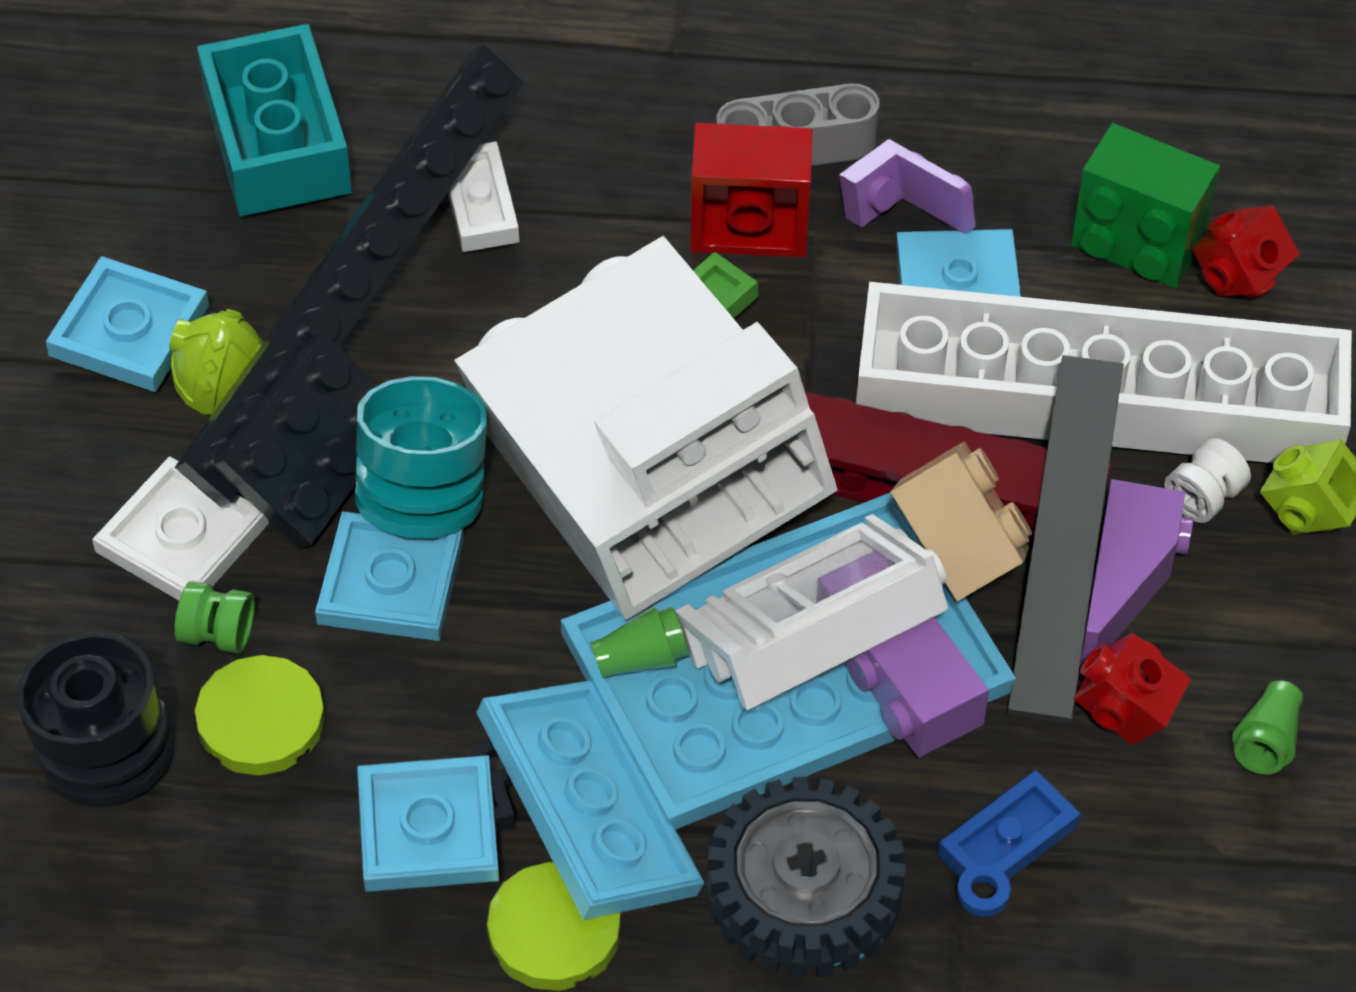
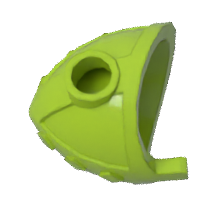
M227 309V311L208 314L192 322L179 318L171 335L169 349L172 350L170 370L175 390L186 405L202 414H213L264 342L254 328L246 321L245 317L241 316L242 313L236 310Z

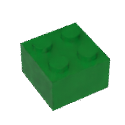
M1112 123L1083 169L1071 246L1084 250L1091 256L1103 258L1135 271L1147 279L1156 280L1177 289L1196 257L1191 248L1206 236L1220 165Z

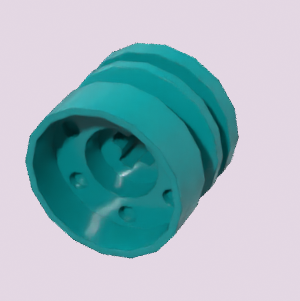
M416 376L386 381L367 392L358 404L356 453L358 456L356 459L355 505L366 521L381 531L404 538H435L453 534L474 521L482 509L483 459L485 458L487 409L476 394L458 383L437 377Z

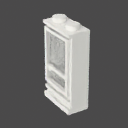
M874 514L865 517L866 525L861 522L723 590V597L718 599L713 595L705 599L707 604L698 609H694L691 605L687 604L675 610L689 650L692 665L698 669L708 664L713 677L719 683L733 677L741 705L748 711L948 610L942 584L946 583L947 580L945 569L941 560L932 549H924L909 539L902 529H894Z

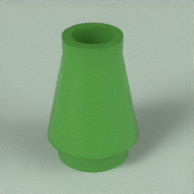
M656 606L603 638L590 642L602 679L614 674L675 667L676 659L690 655L673 606L658 611Z
M1281 680L1269 683L1264 695L1234 730L1232 739L1235 746V757L1248 770L1264 775L1274 774L1294 759L1299 710L1303 702L1302 692L1294 684Z

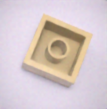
M965 441L901 478L891 490V494L924 548L932 549L941 560L946 572V584L956 601L961 600L1022 564L1029 549L1027 542H1029L1028 536L1032 534L1028 523L1016 504L1011 502L1004 506L993 489L996 487L995 482L999 481V477L984 451L979 448L971 452Z

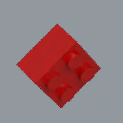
M695 123L690 252L806 258L813 128Z

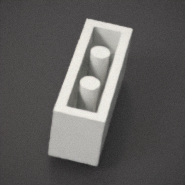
M756 322L738 334L726 338L718 346L682 368L672 371L664 379L628 401L616 405L610 412L596 419L594 423L608 459L647 508L810 407L798 368L763 327Z

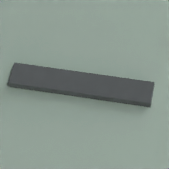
M1062 355L1014 667L1016 682L1012 683L1008 715L1070 725L1072 722L1075 702L1073 699L1076 695L1124 363Z

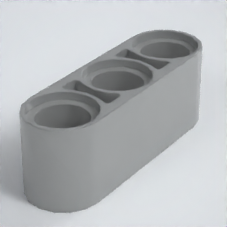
M843 84L737 99L726 103L720 108L717 113V124L813 128L811 166L856 160L869 154L876 146L879 98L867 86Z

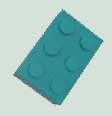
M309 24L197 46L204 95L239 217L352 193L347 145Z

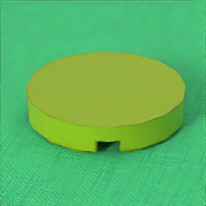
M266 655L237 659L216 671L201 688L195 707L200 742L208 754L210 751L214 757L220 759L222 766L233 772L256 776L285 771L297 764V757L303 755L308 748L311 752L320 741L325 722L320 688L308 671L286 658Z
M547 862L524 868L502 884L490 903L487 933L494 955L499 959L500 966L511 978L534 989L561 991L576 987L577 981L585 980L590 975L591 979H593L606 969L618 950L621 915L620 913L583 920L554 862Z

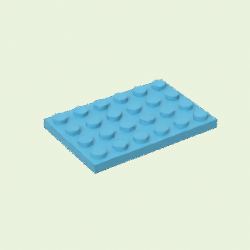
M891 493L740 550L626 621L611 601L561 620V634L586 681H591L668 825L674 826L675 829L681 828L728 809L732 804L742 803L743 795L753 789L760 795L764 794L766 783L780 779L783 786L792 782L793 777L809 776L897 739L889 731L882 715V707L870 690L863 692L855 684L849 672L847 661L747 711L741 705L733 677L719 683L713 677L708 664L697 669L692 665L689 655L676 659L675 667L614 674L602 679L590 642L603 638L656 606L658 611L672 606L675 611L687 604L691 605L694 609H698L707 604L705 599L713 595L719 599L723 597V590L861 522L866 525L865 517L874 514L894 529H902L909 539L924 548ZM942 584L948 610L934 617L989 689L987 703L1010 694L1012 683L1016 682V677L967 599L964 597L956 601L947 584Z

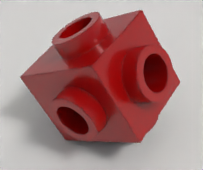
M1274 205L1239 209L1219 216L1208 225L1209 233L1191 248L1202 267L1204 278L1213 287L1218 297L1244 295L1245 298H1254L1266 293L1276 284L1275 276L1300 255Z
M1132 632L1110 646L1101 643L1090 653L1080 670L1085 679L1073 700L1089 711L1093 719L1100 726L1114 731L1129 744L1134 745L1166 727L1191 678L1165 659L1156 646L1141 640Z

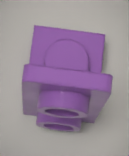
M890 139L840 174L846 219L861 228L891 208L902 198L964 234H967L976 226L971 186L960 176L950 174L925 160L920 154L911 152Z

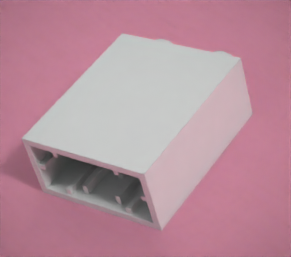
M664 236L628 257L618 256L601 262L586 275L581 285L526 318H511L497 324L483 336L477 347L454 360L466 388L476 394L487 409V436L625 621L838 491L815 415L809 408L647 508L610 462L594 423L596 419L610 412L616 405L628 401L661 381L672 371L682 368L715 348L726 338L743 331Z

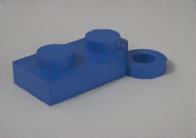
M1038 771L1032 772L939 842L938 856L960 877L957 886L958 901L965 910L973 915L987 917L1000 913L1009 901L1011 892L1009 879L1075 830L1079 825L1081 813ZM978 882L989 883L995 888L996 894L991 898L983 899L977 897L971 888Z

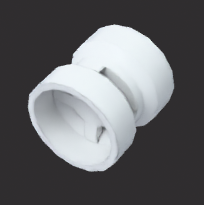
M1209 438L1193 452L1192 463H1182L1166 477L1164 483L1166 489L1185 492L1182 514L1193 518V521L1198 523H1206L1223 508L1224 498L1235 497L1250 483L1251 479L1250 468L1245 458L1235 447L1218 438Z

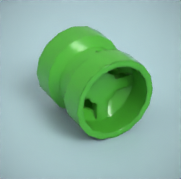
M189 581L183 589L176 612V640L179 643L198 646L204 641L215 643L218 649L223 652L240 655L247 646L255 614L254 594L232 589L224 594L215 592L210 584Z

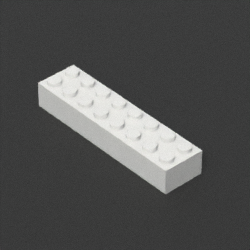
M869 282L856 404L890 412H904L916 418L950 426H964L985 434L1049 440L1062 355L1124 363L1112 447L1192 455L1209 438H1218L1235 447L1247 461L1274 463L1276 458L1285 449L1294 445L1305 446L1340 439L1346 444L1351 427V330Z

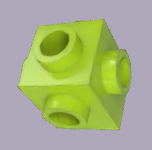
M1343 440L1305 446L1294 445L1285 449L1274 461V469L1260 491L1277 513L1281 522L1287 526L1293 535L1350 527L1356 516V458Z

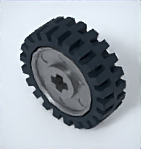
M793 777L791 790H784L780 779L766 783L763 797L753 789L743 795L741 808L732 804L724 813L723 825L717 824L712 835L711 847L709 846L706 881L707 897L710 902V913L715 925H721V936L729 946L736 942L739 943V955L752 963L757 956L762 957L763 969L777 974L780 965L784 964L790 966V977L805 978L806 967H815L817 977L820 978L832 976L836 963H840L844 971L858 966L861 953L869 959L879 950L881 939L887 940L894 929L896 918L899 917L904 895L906 866L904 864L902 841L896 840V827L889 817L881 821V807L872 799L868 800L864 805H860V791L848 785L842 794L838 795L835 794V781L820 778L818 790L808 789L807 777Z

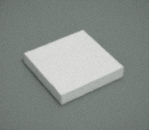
M169 456L92 540L96 553L175 599L180 600L183 589L189 581L206 583L213 587L269 522L254 505L239 495H236L231 503L219 507L174 468L179 461Z

